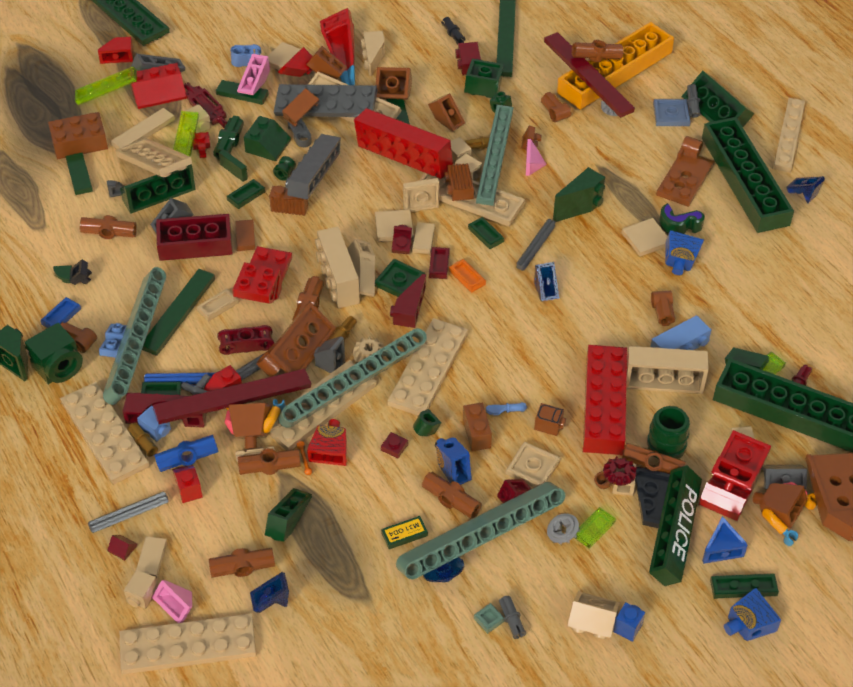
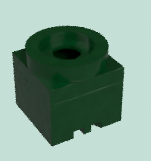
M59 323L24 341L29 351L28 355L31 357L32 367L48 385L52 382L62 383L71 379L82 366L83 358L77 350L75 340Z

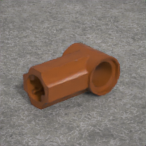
M547 92L541 98V103L549 111L553 122H558L571 116L569 105L567 103L562 104L554 93Z
M653 291L651 293L652 308L656 310L658 323L662 324V326H669L675 322L672 291Z
M67 322L60 324L75 340L77 350L81 353H85L98 339L95 332L89 328L82 330Z

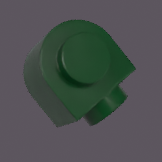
M502 91L496 93L489 100L494 113L497 105L512 107L511 96L506 95Z
M428 409L420 412L413 424V428L419 436H430L436 433L441 422Z

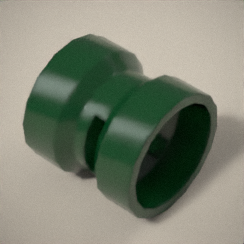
M283 156L279 160V164L274 167L273 173L279 180L286 181L290 177L291 172L295 170L296 163L292 158Z

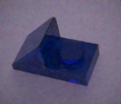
M824 176L796 178L786 188L788 193H803L807 204H809L818 195L825 178Z
M284 572L279 573L250 592L253 611L261 613L275 603L287 607L289 589Z

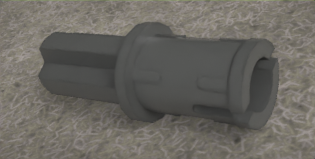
M688 85V100L686 102L689 105L690 117L696 118L701 115L699 109L700 99L697 97L696 85Z
M503 596L499 599V603L505 615L504 621L508 623L514 639H519V634L522 638L527 633L520 620L521 614L517 612L511 597Z

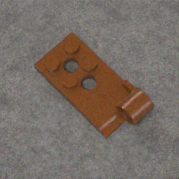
M689 136L684 138L677 154V159L657 189L656 196L687 207L690 206L715 161L699 156L703 147V141Z
M309 302L279 340L259 358L256 365L269 377L274 376L280 369L286 373L306 369L315 358V350L331 337L336 327ZM309 324L315 328V333L309 330ZM299 337L305 341V346L300 345Z

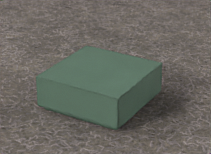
M491 603L474 614V620L487 634L504 622V617Z

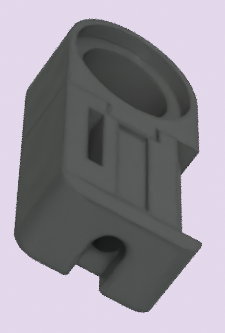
M302 118L298 121L296 127L288 122V129L292 130L296 144L303 148L310 146L312 143L311 134ZM300 138H308L305 141L300 140Z

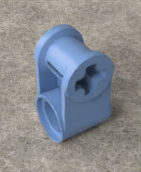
M255 44L232 46L230 50L231 64L235 67L247 66L252 54H261V47Z

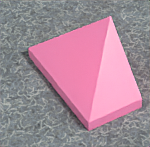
M531 139L527 141L526 176L547 165Z
M166 580L160 582L152 596L177 623H183L192 608V592Z

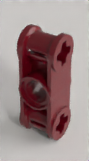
M268 325L221 330L217 334V338L220 341L219 351L224 355L261 350L267 351L275 343L271 336L273 330Z

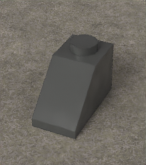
M170 198L150 225L156 233V219L192 217L194 214L187 203Z
M340 336L327 340L321 347H318L314 352L315 366L329 373L345 363L344 338Z

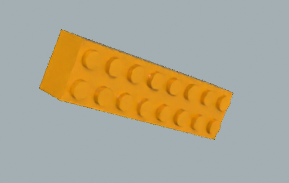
M650 22L615 43L622 44L623 46L622 58L603 59L601 62H594L590 59L587 61L616 88L671 54L674 37ZM573 70L558 78L557 93L580 110L600 98Z

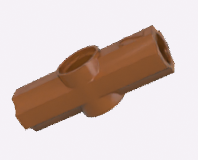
M594 40L592 43L575 42L572 45V56L574 58H589L594 62H601L603 59H620L623 56L622 44H606L601 40Z
M110 215L104 216L103 219L81 217L80 220L81 233L99 234L104 239H112L114 236L135 237L137 233L136 222L118 221Z
M312 276L308 278L304 291L299 293L293 321L309 302L318 309L320 294L324 286V281L319 277Z
M626 443L621 458L626 457L628 461H633L634 464L646 467L652 471L670 474L671 470L685 466L686 461L661 454L656 450H649L631 443ZM653 455L659 457L658 463L650 465L648 463L649 457Z
M267 448L261 451L260 454L239 456V474L263 472L266 475H273L280 469L301 467L299 449L276 452L274 449Z
M429 472L422 482V487L437 496L443 506L449 509L455 508L470 519L475 518L482 507V503L465 493L464 488L455 481L450 483L434 472Z
M240 548L234 550L231 555L210 558L211 578L231 574L245 577L250 575L253 570L275 567L273 549L266 548L249 551L248 549Z

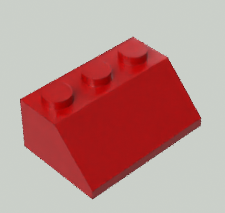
M177 63L128 73L131 90L138 109L187 99Z

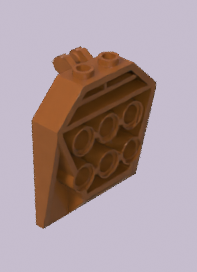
M853 453L807 454L805 459L822 525L844 539L853 541Z

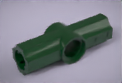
M233 115L232 118H229L225 128L219 132L218 143L213 151L214 156L218 160H220L219 152L224 149L230 154L232 148L238 145L239 134L244 125L243 120L239 116Z

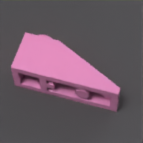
M252 54L237 89L238 93L254 95L266 82L270 72L268 56Z

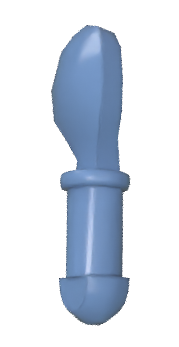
M523 402L517 404L506 403V405H488L485 411L494 416L500 415L504 411L507 413L515 411L524 412L527 409V405Z

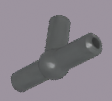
M204 374L196 385L183 382L181 388L192 395L209 392L203 388L211 377L208 374Z

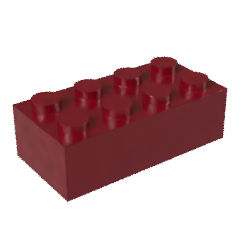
M229 214L156 219L159 261L233 255Z

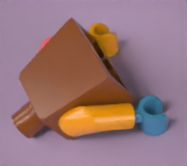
M274 399L273 407L268 403L229 405V408H226L227 412L224 423L234 437L245 439L246 450L257 448V438L268 436V432L271 431L281 411L286 406L284 400H282L281 404H278V400Z
M794 482L772 483L765 493H754L753 503L760 506L763 518L779 534L783 533L785 535L784 543L787 546H792L793 540L796 541L798 539V533L794 530L788 531L787 528H792L804 505L809 510L815 509L817 506L814 493L808 495L804 486L797 485Z

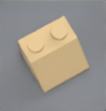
M578 591L573 601L568 627H572V630L578 633H585V631L594 633L593 635L597 638H611L620 602Z

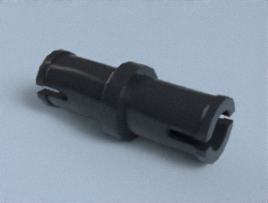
M445 17L441 24L446 28L447 34L456 41L457 45L458 43H464L466 38L461 34L460 28L451 21L450 17Z

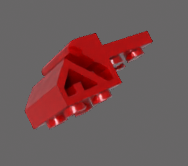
M257 246L250 263L244 262L233 287V297L268 304L274 303V300H277L281 293L282 282L292 260V253Z
M733 430L711 471L713 476L705 485L699 505L738 521L753 490L758 474L770 452L771 445Z

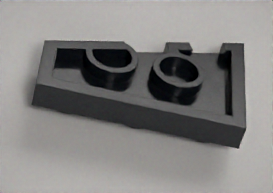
M636 467L635 482L642 525L659 528L670 474Z

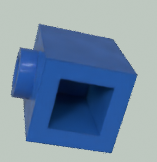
M625 602L615 619L613 632L633 642L643 625L645 612L638 606Z

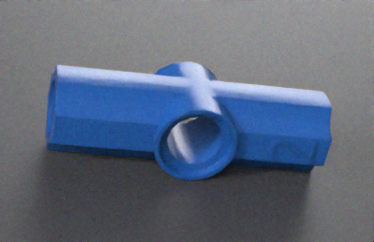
M210 435L192 442L183 441L177 447L154 454L157 466L160 472L180 465H192L197 459L219 451L214 436ZM185 451L191 452L189 455H182Z

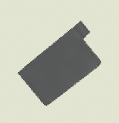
M763 465L761 468L764 471L765 489H768L772 483L783 484L788 482H794L807 489V468L802 465Z

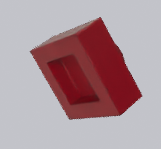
M390 432L381 445V451L398 459L408 446V440Z

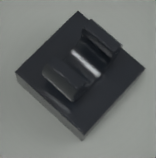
M82 259L71 268L70 283L76 285L81 281L83 284H87L91 281L88 278L92 274L87 269L88 262Z

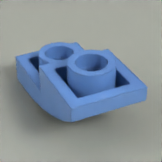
M120 323L110 324L105 332V341L99 348L100 356L116 358L127 325Z

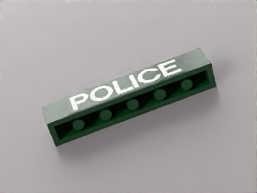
M688 465L671 470L649 569V573L664 586L682 582L702 478Z

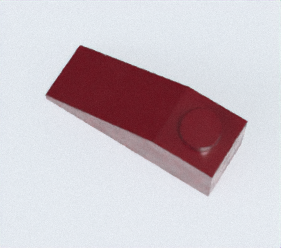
M422 274L396 299L395 306H391L390 317H393V325L415 328L426 289V274Z

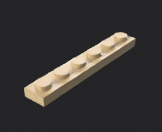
M788 99L773 167L774 170L791 172L805 105L804 100Z

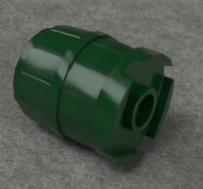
M666 406L654 414L647 437L649 450H656L661 454L677 459L684 455L690 435V420L682 409L676 406Z

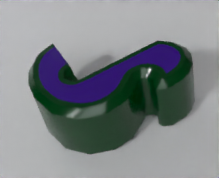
M667 203L661 208L659 223L666 233H669L671 230L684 234L688 229H691L692 233H697L703 228L705 215L698 210L674 215L673 210Z

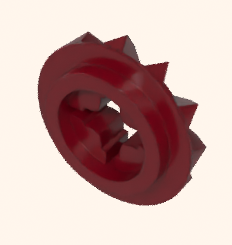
M616 456L615 459L609 458L608 462L604 464L603 474L610 483L624 486L634 481L636 467H634L633 461H628L626 457L621 459ZM617 467L619 469L624 468L623 473L621 471L616 472Z

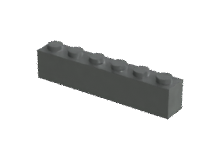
M321 134L318 139H315L313 146L309 148L307 154H304L302 161L298 163L297 168L292 171L291 176L286 180L287 196L309 199L340 154L341 137Z

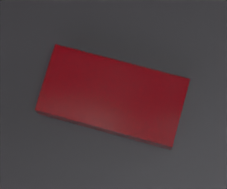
M431 248L429 278L447 279L450 248Z

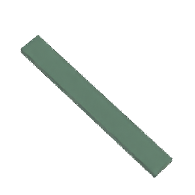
M497 105L476 198L477 204L494 205L514 107Z

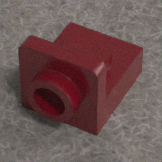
M407 225L394 226L391 253L410 254L411 227Z
M524 479L504 480L497 497L502 503H505L531 490V488Z

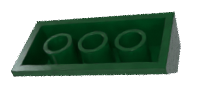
M702 70L692 84L696 85L697 97L700 99V113L709 122L737 117L742 127H744L755 114L705 71ZM686 90L681 97L688 100V92Z
M192 164L188 165L184 170L171 172V175L167 177L154 175L120 188L122 201L130 214L196 190Z

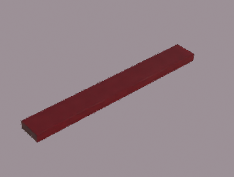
M558 32L544 37V43L620 118L635 111V107L585 58H574L572 56V45Z
M301 369L153 405V411L160 425L229 408V405L246 404L311 388L312 383L306 370Z

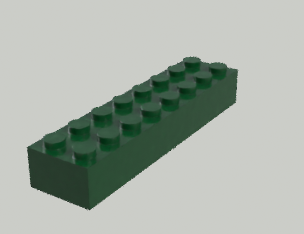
M737 117L704 123L702 140L756 232L760 233L790 226L794 210Z
M731 358L728 359L717 382L713 396L714 401L853 452V403Z

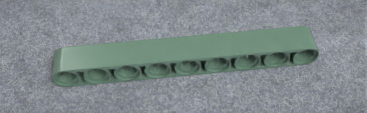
M159 267L152 268L144 277L103 392V398L108 404H117L128 392L166 280V273Z
M419 328L413 329L288 404L279 415V423L286 428L296 425L413 354L426 342V333ZM412 337H416L419 343L415 342ZM397 346L402 347L404 352L399 351ZM381 356H386L389 361L383 360ZM366 365L372 366L373 371L368 370ZM350 374H354L358 380H353ZM334 384H339L342 390L336 389ZM318 393L324 394L326 400L320 399ZM301 404H308L310 409H304ZM285 413L292 414L294 419H287Z
M545 482L402 554L396 561V567L407 578L416 579L559 506L565 499V492L553 483Z

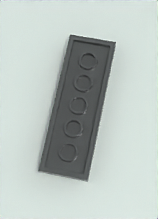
M279 84L274 114L275 116H283L282 110L306 88L319 99V104L313 106L304 116L357 117L366 108L374 111L378 89L377 86Z

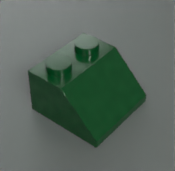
M472 59L466 74L464 92L492 98L499 92L504 64Z
M258 116L244 136L245 152L277 161L291 141V137L275 120Z
M6 325L0 330V365L25 382L28 379V355L26 352L27 348L22 339L23 334L17 328L13 329Z

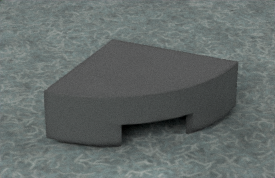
M108 180L109 196H121L120 188L124 187V185L118 181Z

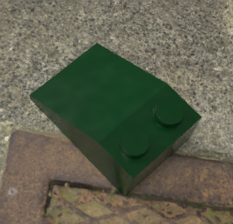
M589 167L555 195L553 220L558 222L592 212L596 207L601 206L604 200L605 176Z

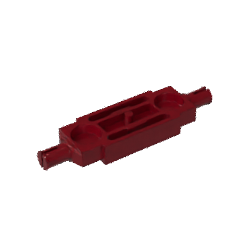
M189 82L185 83L186 97L192 107L199 104L209 115L210 123L213 126L219 123L225 128L227 124L225 118H227V115L222 105L205 88L202 89L200 86L193 87Z

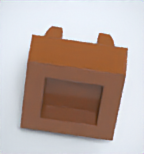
M529 125L522 136V149L527 150L528 139H531L536 147H538V141L541 142L542 135L535 133V127Z

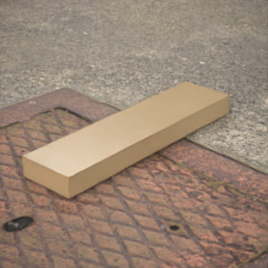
M162 108L111 140V144L116 149H120L148 138L173 122L175 116L165 108Z

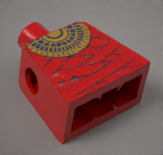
M330 419L328 426H317L307 449L308 462L340 466L347 465L346 429L340 427L338 420Z

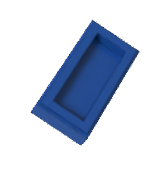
M65 297L40 320L41 324L49 328L56 323H66L81 310V306Z

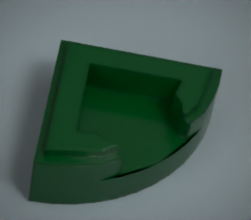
M72 265L53 266L55 276L64 283H70Z

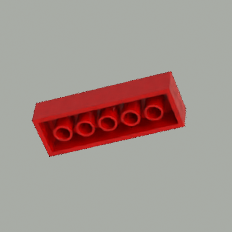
M367 108L354 119L358 147L440 179L445 176V172H448V165H453L451 140Z
M588 345L583 452L611 455L623 454L626 437L627 347Z

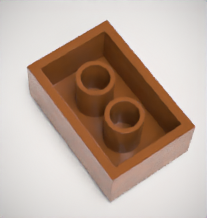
M99 112L48 122L57 160L77 153L87 154L108 149Z

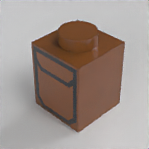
M541 403L535 417L534 430L557 436L559 430H563L566 423V418L563 417L564 409Z

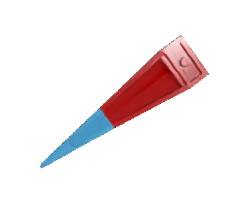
M346 8L321 20L320 27L330 53L347 66L340 76L341 81L348 85H355L354 24L351 12Z

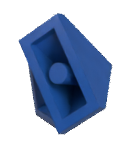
M723 516L705 548L702 559L703 564L745 556L748 546L746 541Z

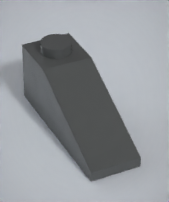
M136 53L130 71L135 72L173 63L178 64L180 72L185 71L186 68L180 59Z

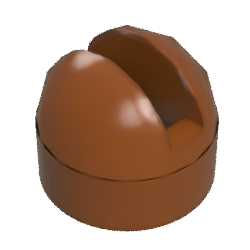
M603 471L595 475L594 481L598 488L607 489L611 486V483L604 477Z

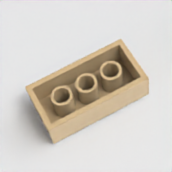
M339 227L317 231L315 245L318 252H316V258L318 263L321 262L322 264L320 265L322 275L327 277L325 281L327 288H331L330 295L332 301H336L338 309L360 304L359 278Z
M629 346L626 389L703 394L709 370L708 351Z

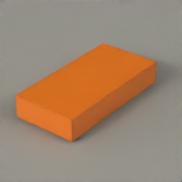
M464 259L449 266V272L471 293L486 285V280Z

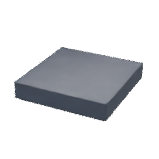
M654 99L653 107L656 126H690L687 99Z

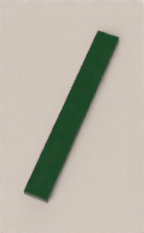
M500 0L497 63L504 64L502 77H512L516 0Z

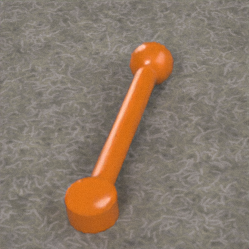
M299 441L297 449L300 450L305 466L304 473L311 475L312 469L309 468L304 451L305 443Z

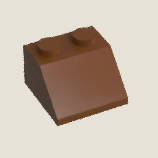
M377 67L375 86H377L378 90L376 97L380 99H408L412 87L411 69Z

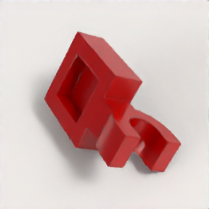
M209 132L192 134L193 150L199 149L200 158H206V148H211Z

